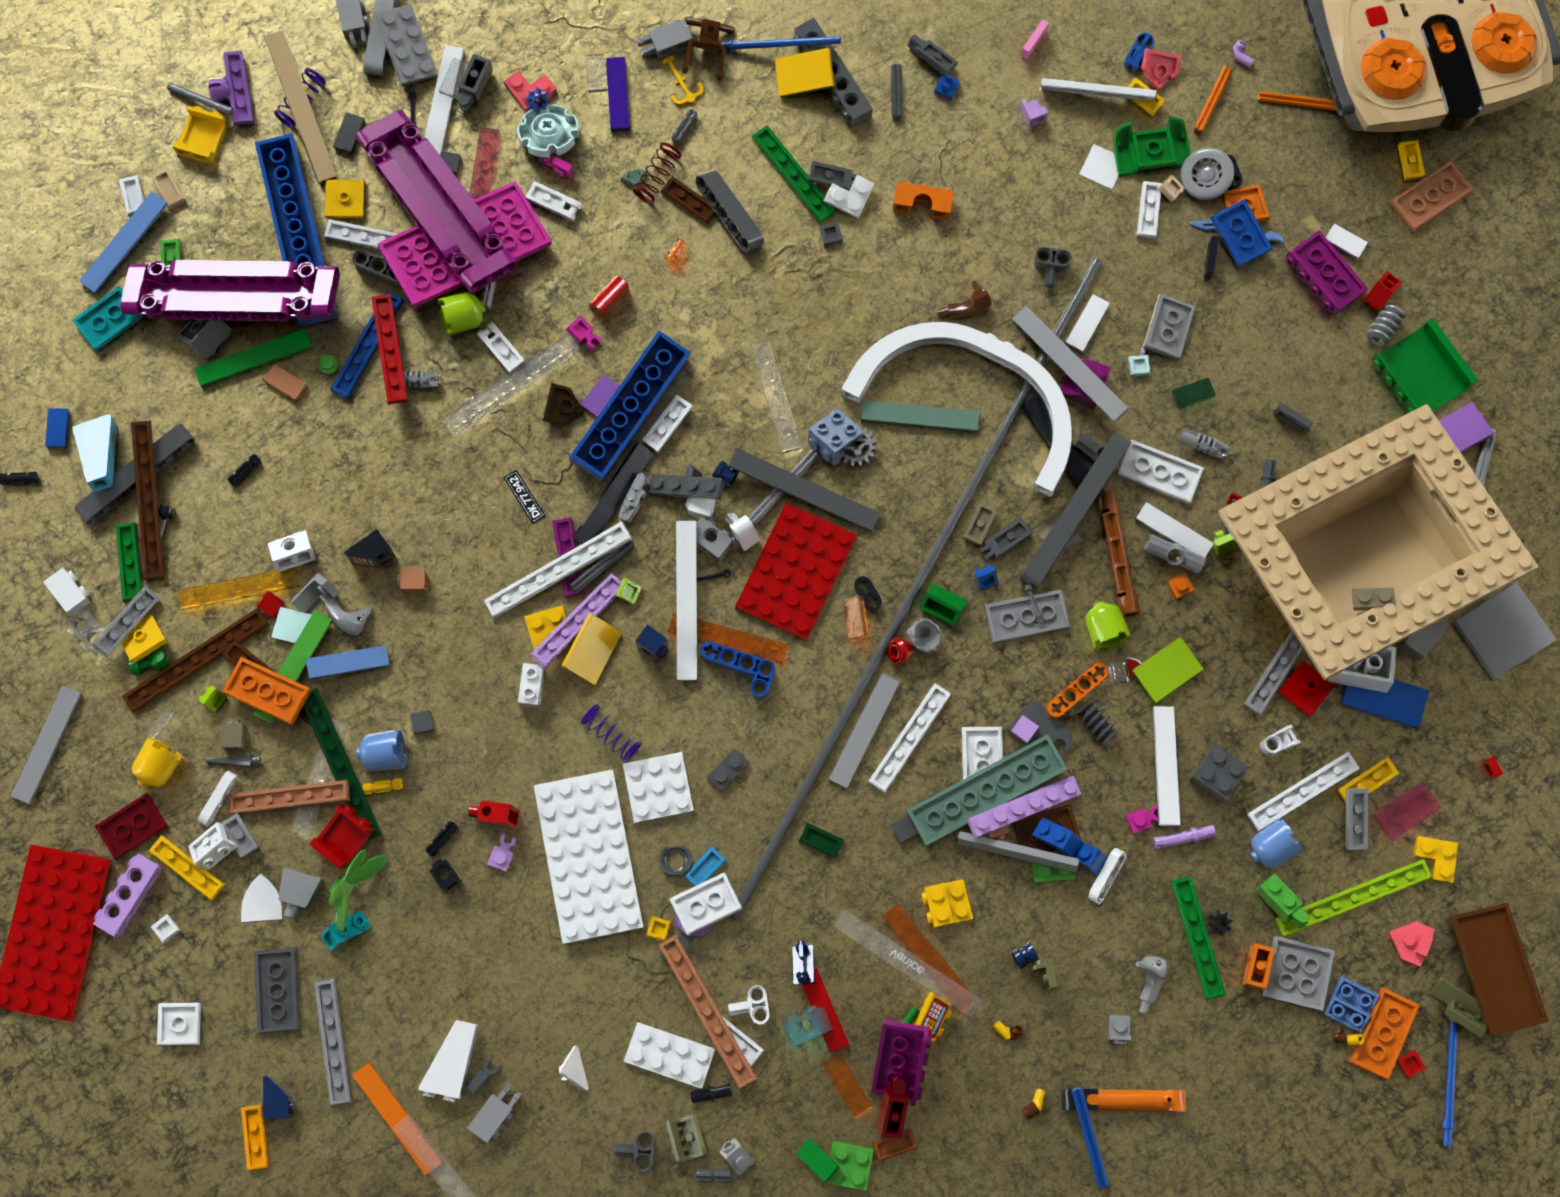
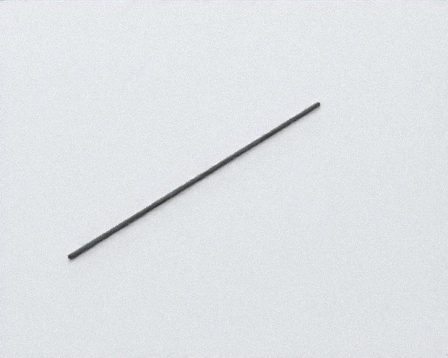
M1099 258L1092 260L1053 331L1059 339L1102 264ZM1042 350L1037 362L1045 367L1050 357ZM1027 380L739 896L738 901L742 910L729 916L732 919L738 921L884 658L889 643L895 638L1023 407L1022 404L1033 389V386Z

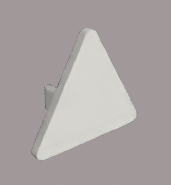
M574 1046L564 1063L559 1066V1073L563 1076V1081L569 1080L586 1091L589 1087L579 1048Z

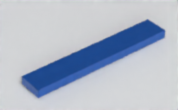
M386 290L384 295L391 294L394 316H396L404 299ZM374 313L330 389L331 392L348 400L379 347Z

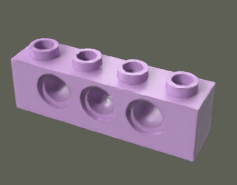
M139 853L130 859L128 863L129 868L126 873L121 874L116 883L118 885L114 892L111 891L105 900L107 903L94 917L95 922L93 925L116 938L121 936L163 867ZM137 872H141V880L135 882L134 875ZM130 890V897L124 900L122 897L123 892ZM118 907L119 915L113 918L111 912L114 908Z

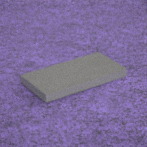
M1062 589L1033 595L1040 614L1044 616L1042 624L1036 621L1037 615L1030 596L984 605L992 644L1070 629L1071 626Z

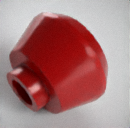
M900 638L892 639L887 649L889 659L896 665L904 664L912 657V645Z

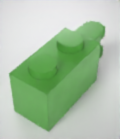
M1274 873L1259 886L1257 894L1285 923L1291 920L1300 928L1306 927L1309 915L1302 908L1303 902Z

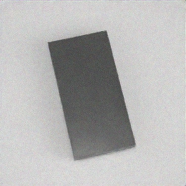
M296 948L254 951L257 1034L300 1031Z

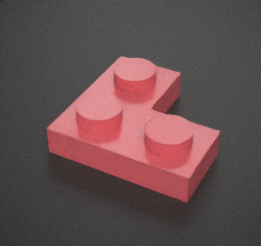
M520 71L504 80L505 86L525 112L530 110L526 107L529 103L524 99L529 94L528 90L535 91V88L538 87L541 89V92L545 91L548 93L545 96L546 98L557 92L556 87L546 74L532 84L528 83Z

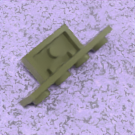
M1440 978L1432 988L1431 995L1447 1004L1445 1015L1451 1021L1464 1026L1470 1033L1482 1037L1487 1028L1477 999L1447 980ZM1505 1033L1498 1034L1497 1036L1501 1038Z

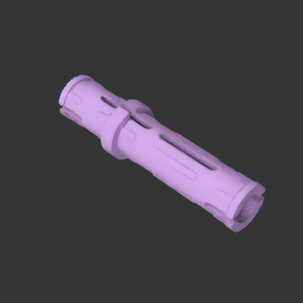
M1214 825L1197 829L1192 827L1188 831L1153 837L1155 841L1154 846L1156 850L1191 842L1195 844L1199 843L1200 840L1216 838V834H1214L1216 832Z

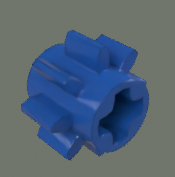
M538 87L535 88V91L528 90L529 94L524 98L529 103L526 107L529 109L533 108V111L537 113L539 109L546 110L545 106L550 102L545 97L548 93L545 91L541 92V89Z

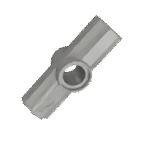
M1152 534L1144 548V551L1167 560L1171 565H1179L1197 574L1202 570L1206 557L1189 551L1178 543L1168 542ZM1178 551L1180 555L1178 557H1171L1170 553Z

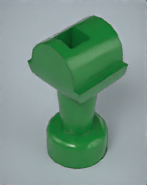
M161 650L153 651L149 654L148 658L137 661L134 664L128 660L132 675L140 674L141 669L149 667L161 671L169 664L168 657Z

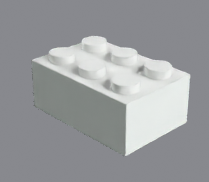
M1390 646L1329 678L1328 682L1387 693L1394 681L1397 647Z

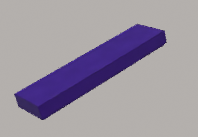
M625 57L606 58L611 131L630 130Z

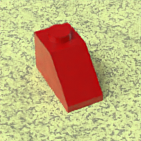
M1386 271L1365 297L1368 305L1374 309L1381 310L1402 284V281Z

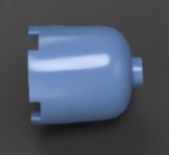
M390 730L371 733L361 740L360 748H357L356 754L357 759L361 760L365 769L377 772L400 770L406 767L407 753H403L402 744L406 743L402 731Z
M1278 819L1252 838L1251 847L1254 852L1251 853V856L1257 864L1261 862L1267 868H1276L1303 852L1300 843H1295L1290 835L1293 832L1284 820Z

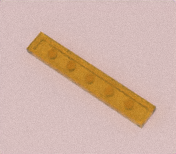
M293 567L281 572L274 570L179 589L177 591L180 609L186 610L265 594L267 590L276 592L300 586L297 568Z

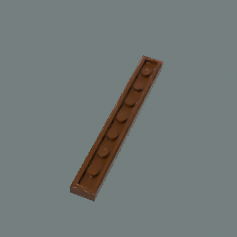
M151 420L131 422L144 580L165 578Z
M257 607L122 695V698L131 712L135 713L220 658L234 640L241 644L270 624Z

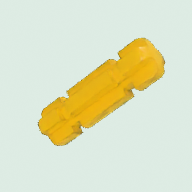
M394 778L393 781L387 779L375 781L374 784H371V782L363 784L365 795L373 794V792L383 793L392 791V789H403L401 778Z

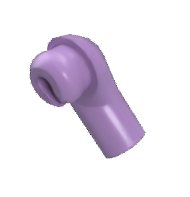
M1239 40L1233 46L1234 57L1238 62L1250 68L1254 59L1245 54L1244 48L1246 44L1244 41Z

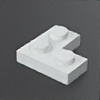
M859 175L855 177L849 191L832 183L823 202L857 219L875 183Z

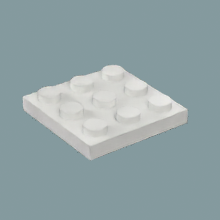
M682 752L623 764L634 824L694 812Z

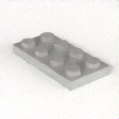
M412 4L377 12L375 18L400 85L436 77L437 71Z

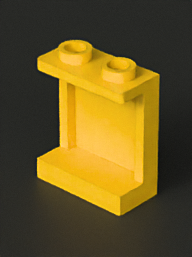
M188 106L187 111L189 115L179 141L175 140L172 147L178 155L213 165L228 123L220 112L213 111L212 113L200 106Z

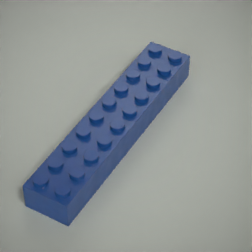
M293 134L255 142L282 261L294 262L298 265L310 262L314 267L326 266L297 143ZM334 305L331 318L311 317L307 321H300L296 317V320L300 327L338 318V314Z

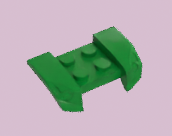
M1169 116L1167 128L1132 132V122L1129 121L1118 127L1113 136L1114 157L1118 176L1137 174L1138 170L1174 166V169L1182 168L1184 161L1191 154L1184 120Z

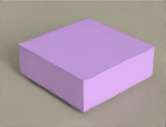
M1022 715L1011 730V733L1025 743H1028L1039 726Z

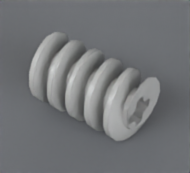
M1390 303L1384 305L1382 311L1374 320V324L1371 325L1370 330L1366 333V337L1372 343L1384 346L1383 342L1389 343L1391 341L1390 337L1395 335L1394 331H1397L1399 328L1397 324L1403 322L1401 318H1405L1407 316L1406 313L1396 305Z

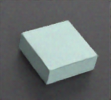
M1148 355L1128 357L1130 377L1150 375Z

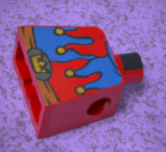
M481 800L479 806L470 805L469 817L477 818V821L484 825L516 830L520 810L511 804Z

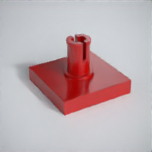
M1302 661L1278 693L1307 716L1311 717L1335 685L1328 682V680L1324 681L1321 674Z

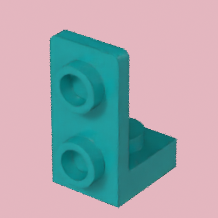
M360 910L347 917L346 927L343 932H339L336 923H333L320 936L328 950L332 952L338 949L344 941L369 930L371 925Z

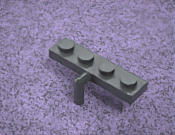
M689 464L686 467L685 476L652 474L648 493L655 496L721 499L725 481L722 478L702 477V473Z

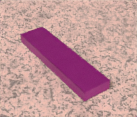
M572 517L552 520L558 558L577 547L576 542L572 539L574 535ZM581 569L562 580L565 598L585 594L584 588L578 593H575L571 588V583L581 576Z

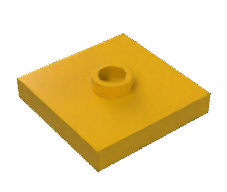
M326 180L325 218H364L365 180Z
M151 613L144 617L121 642L133 664L168 643Z

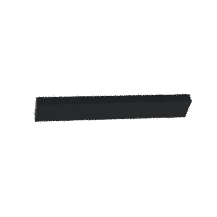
M1040 394L1024 402L1022 406L1051 448L1052 423L1045 402ZM1071 442L1065 470L1076 487L1079 488L1090 469Z
M637 442L572 536V539L579 545L601 533L628 493L638 473L643 471L654 455L641 443Z

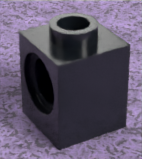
M439 859L431 865L432 869L429 872L445 893L462 881L447 859L443 861ZM443 869L449 870V876L446 879H440L439 873Z

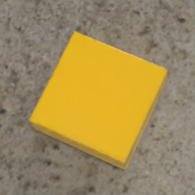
M652 916L646 936L666 941L672 922Z

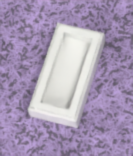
M138 175L119 180L129 217L134 214L145 200Z
M1336 224L1332 226L1326 236L1333 247L1358 260L1368 243Z

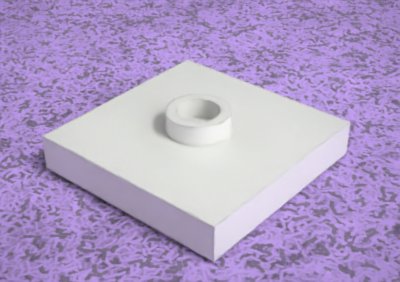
M158 1003L157 1045H200L201 1003Z

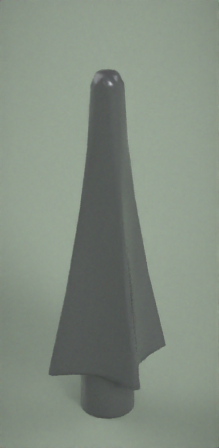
M250 752L229 757L206 759V763L227 764L254 769V765L261 764V757L252 755Z

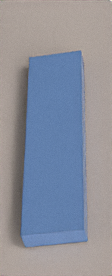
M385 645L306 659L309 680L387 667L389 666V660Z

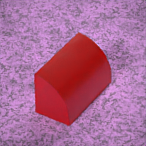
M615 276L589 303V307L604 318L629 292L628 283L619 276Z

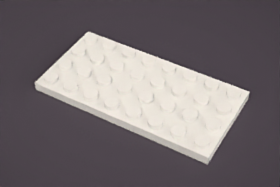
M608 770L534 785L563 945L643 929L614 771Z

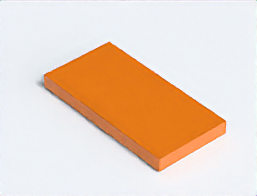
M240 657L222 690L223 694L290 725L294 724L311 692L309 687L243 657Z
M1381 987L1378 993L1380 996L1361 1033L1364 1037V1043L1356 1045L1349 1063L1388 1081L1420 1005Z

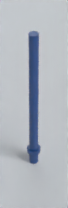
M841 37L739 42L728 40V42H721V45H724L729 52H733L734 49L841 44Z

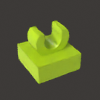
M1222 530L1214 533L1216 536L1214 538V552L1217 557L1235 549V540L1231 533L1225 535Z
M211 685L205 688L207 691L203 696H199V702L216 713L227 696Z

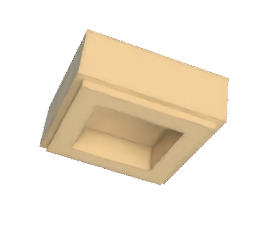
M1170 175L1158 189L1170 202H1173L1185 188L1173 175Z

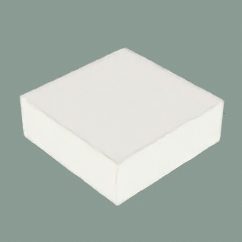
M168 914L151 926L162 943H166L181 931Z

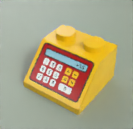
M929 992L914 1024L929 1027L928 1035L932 1036L931 1042L933 1043L935 1039H940L944 1031L941 1028L944 1020H949L953 1010L949 1009L951 1003Z

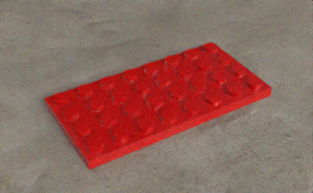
M30 844L0 967V1008L74 1022L96 926L93 925L95 922L94 917L101 908L112 862L111 859Z

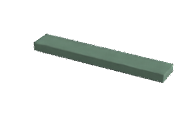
M863 400L861 421L978 432L979 411Z

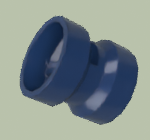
M721 461L714 470L712 477L722 478L725 481L724 485L730 487L739 472L729 468L728 463L725 461Z
M1030 942L1024 944L1021 949L1011 951L1020 970L1025 968L1028 963H1034L1039 960Z

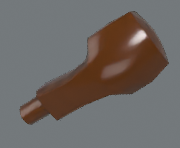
M972 281V295L970 299L962 303L948 304L947 308L938 309V316L950 315L951 318L977 315L991 307L992 300L987 290L981 288L976 281Z

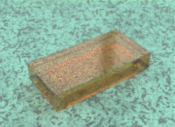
M863 596L844 600L849 639L854 640L868 635Z

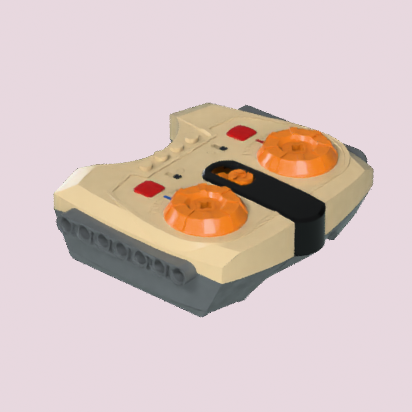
M1303 0L1306 16L1338 114L1344 116L1351 130L1400 132L1438 126L1449 131L1464 130L1473 123L1476 117L1512 106L1549 88L1553 82V66L1560 64V46L1544 0Z

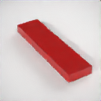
M815 968L814 983L801 985L831 1053L848 1046L849 1043L817 968Z

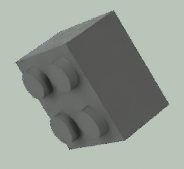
M1215 744L1189 780L1223 803L1228 799L1249 767Z

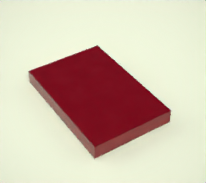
M148 793L140 796L95 825L96 830L115 860H119L169 827Z

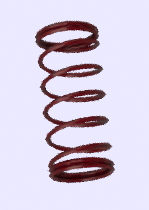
M666 142L660 143V148L656 150L658 157H652V165L646 167L648 174H642V182L636 183V186L633 188L636 196L649 203H653L655 197L649 191L637 185L644 184L655 193L660 192L654 186L645 183L642 179L643 175L650 176L661 185L665 183L660 178L651 175L647 168L655 167L663 175L670 176L666 170L655 166L653 159L658 158L667 166L675 168L673 163L661 158L658 155V151L662 150L666 155L678 160L682 156L676 147ZM663 146H667V147L671 148V149L674 150L676 153H674V152H672V151H670V150H668V149H665ZM640 191H642V192H644L645 194H647L651 199L647 198V197H646L645 195H643Z

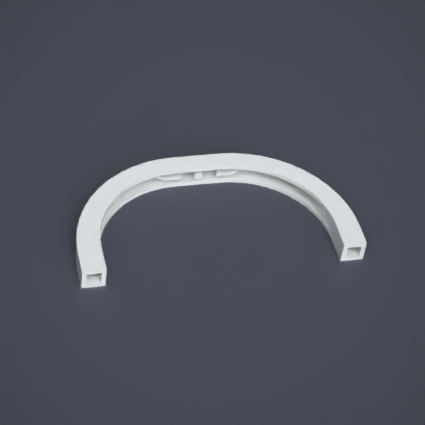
M947 322L921 323L902 328L885 336L869 348L857 361L841 389L842 396L857 403H860L871 381L885 364L897 355L923 345L948 344L963 347L993 360L1024 377L1042 397L1049 411L1052 423V447L1046 463L1034 484L1035 490L1052 497L1063 476L1069 458L1072 440L1070 413L1062 391L1049 372L1032 357L1015 348L1012 343L1002 342L993 334H985L960 324Z

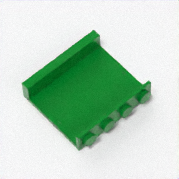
M1434 318L1426 321L1423 327L1382 353H1376L1372 358L1375 369L1382 373L1386 384L1393 388L1397 399L1404 403L1408 413L1425 404L1433 412L1474 386L1478 381V378Z

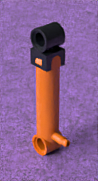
M1062 1089V1110H1076L1071 1092L1072 1089ZM1083 1089L1089 1111L1186 1112V1090Z

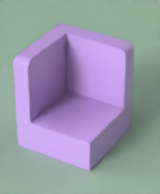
M1025 99L1021 100L1020 110L1029 127L1046 121L1048 111L1045 106L1041 108L1038 100L1029 103Z

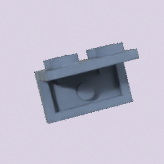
M835 409L809 428L808 444L812 449L817 450L825 461L836 466L840 463L841 450L862 436L863 431L842 411Z

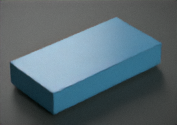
M711 846L688 870L684 877L694 886H697L709 880L727 860Z

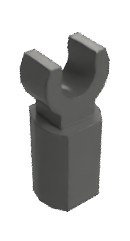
M491 1059L486 1060L484 1069L482 1071L479 1070L466 1084L474 1094H477L490 1080V1075L496 1074L500 1069L497 1066L494 1070H489L488 1065L492 1062Z

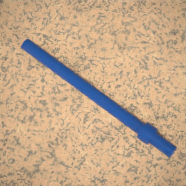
M1451 1020L1445 1120H1442L1444 1146H1452L1453 1130H1455L1453 1115L1458 1023Z

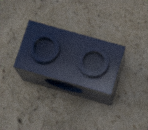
M649 625L644 628L635 640L637 649L655 662L659 658L663 659L669 651L667 649V638Z

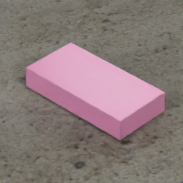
M1042 20L1022 49V58L1027 60L1045 35L1049 24L1047 21Z

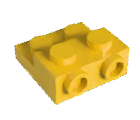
M964 879L924 887V892L921 893L924 905H928L929 912L926 913L928 924H932L933 929L973 920Z

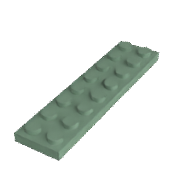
M1047 734L907 809L906 812L925 846H928L967 825L968 818L1010 802L1062 774L1068 768Z

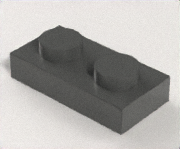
M734 749L707 776V779L722 792L749 764V761Z

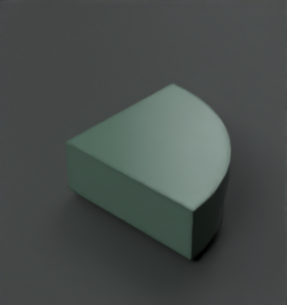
M637 169L626 172L621 177V181L635 187L636 183L642 182L641 175L647 174V171Z

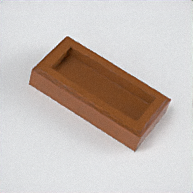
M911 1128L903 1130L901 1139L883 1137L872 1141L878 1162L918 1148Z

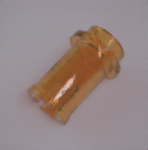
M677 239L671 250L666 252L665 259L671 264L679 262L680 255L688 246L687 243Z

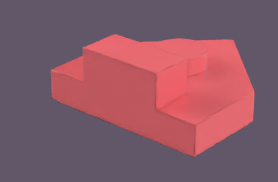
M1145 49L1141 68L1154 90H1159L1170 79L1178 75L1181 55Z
M1415 921L1390 931L1388 934L1396 947L1400 960L1421 967L1432 944V936L1435 929Z

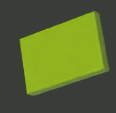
M1180 636L1133 669L1132 672L1152 701L1156 703L1202 671L1203 667Z

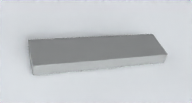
M144 586L91 645L107 658L160 598L148 587Z

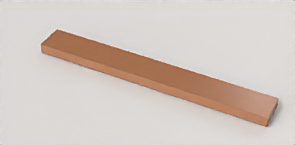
M674 935L659 944V948L739 1090L758 1080L678 937Z

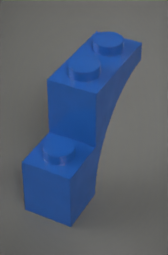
M1044 818L1041 819L1032 834L1036 839L1050 845L1064 855L1079 859V866L1082 869L1097 876L1108 859L1098 848L1083 842L1073 831Z

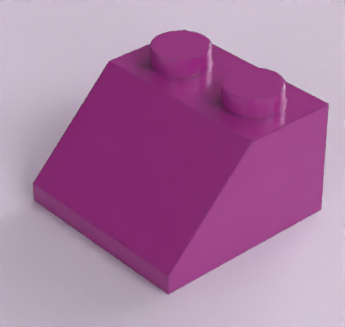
M1081 360L1104 384L1106 383L1111 367L1093 360ZM1066 375L1060 389L1063 396L1095 409L1096 404Z

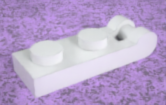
M535 181L526 195L527 201L560 215L570 222H574L576 212L580 211L582 207L580 202ZM566 205L570 206L569 211L564 209Z
M492 321L487 324V328L476 333L509 374L525 363L522 356ZM493 333L495 336L489 339L488 336Z

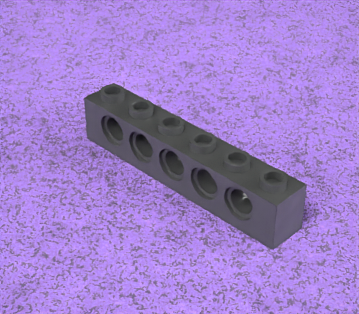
M812 18L794 29L793 39L826 37L815 18ZM832 44L801 46L803 53L825 48L831 50L832 67L836 73L833 75L835 87L825 88L827 92L830 91L835 106L840 107L843 111L842 116L847 123L850 122L852 127L872 117V106ZM839 86H843V87H845L846 89H845V90H838L837 88H838ZM850 101H852V102H855L856 104L853 105V106H850V105H848L847 103L850 102Z

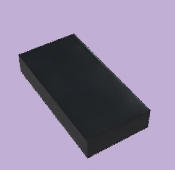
M1212 236L1208 242L1204 279L1211 280L1214 274L1219 237Z

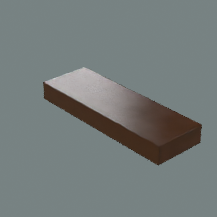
M673 176L661 189L663 195L706 225L716 214L706 199Z

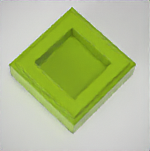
M623 578L615 596L634 605L642 587L627 578Z

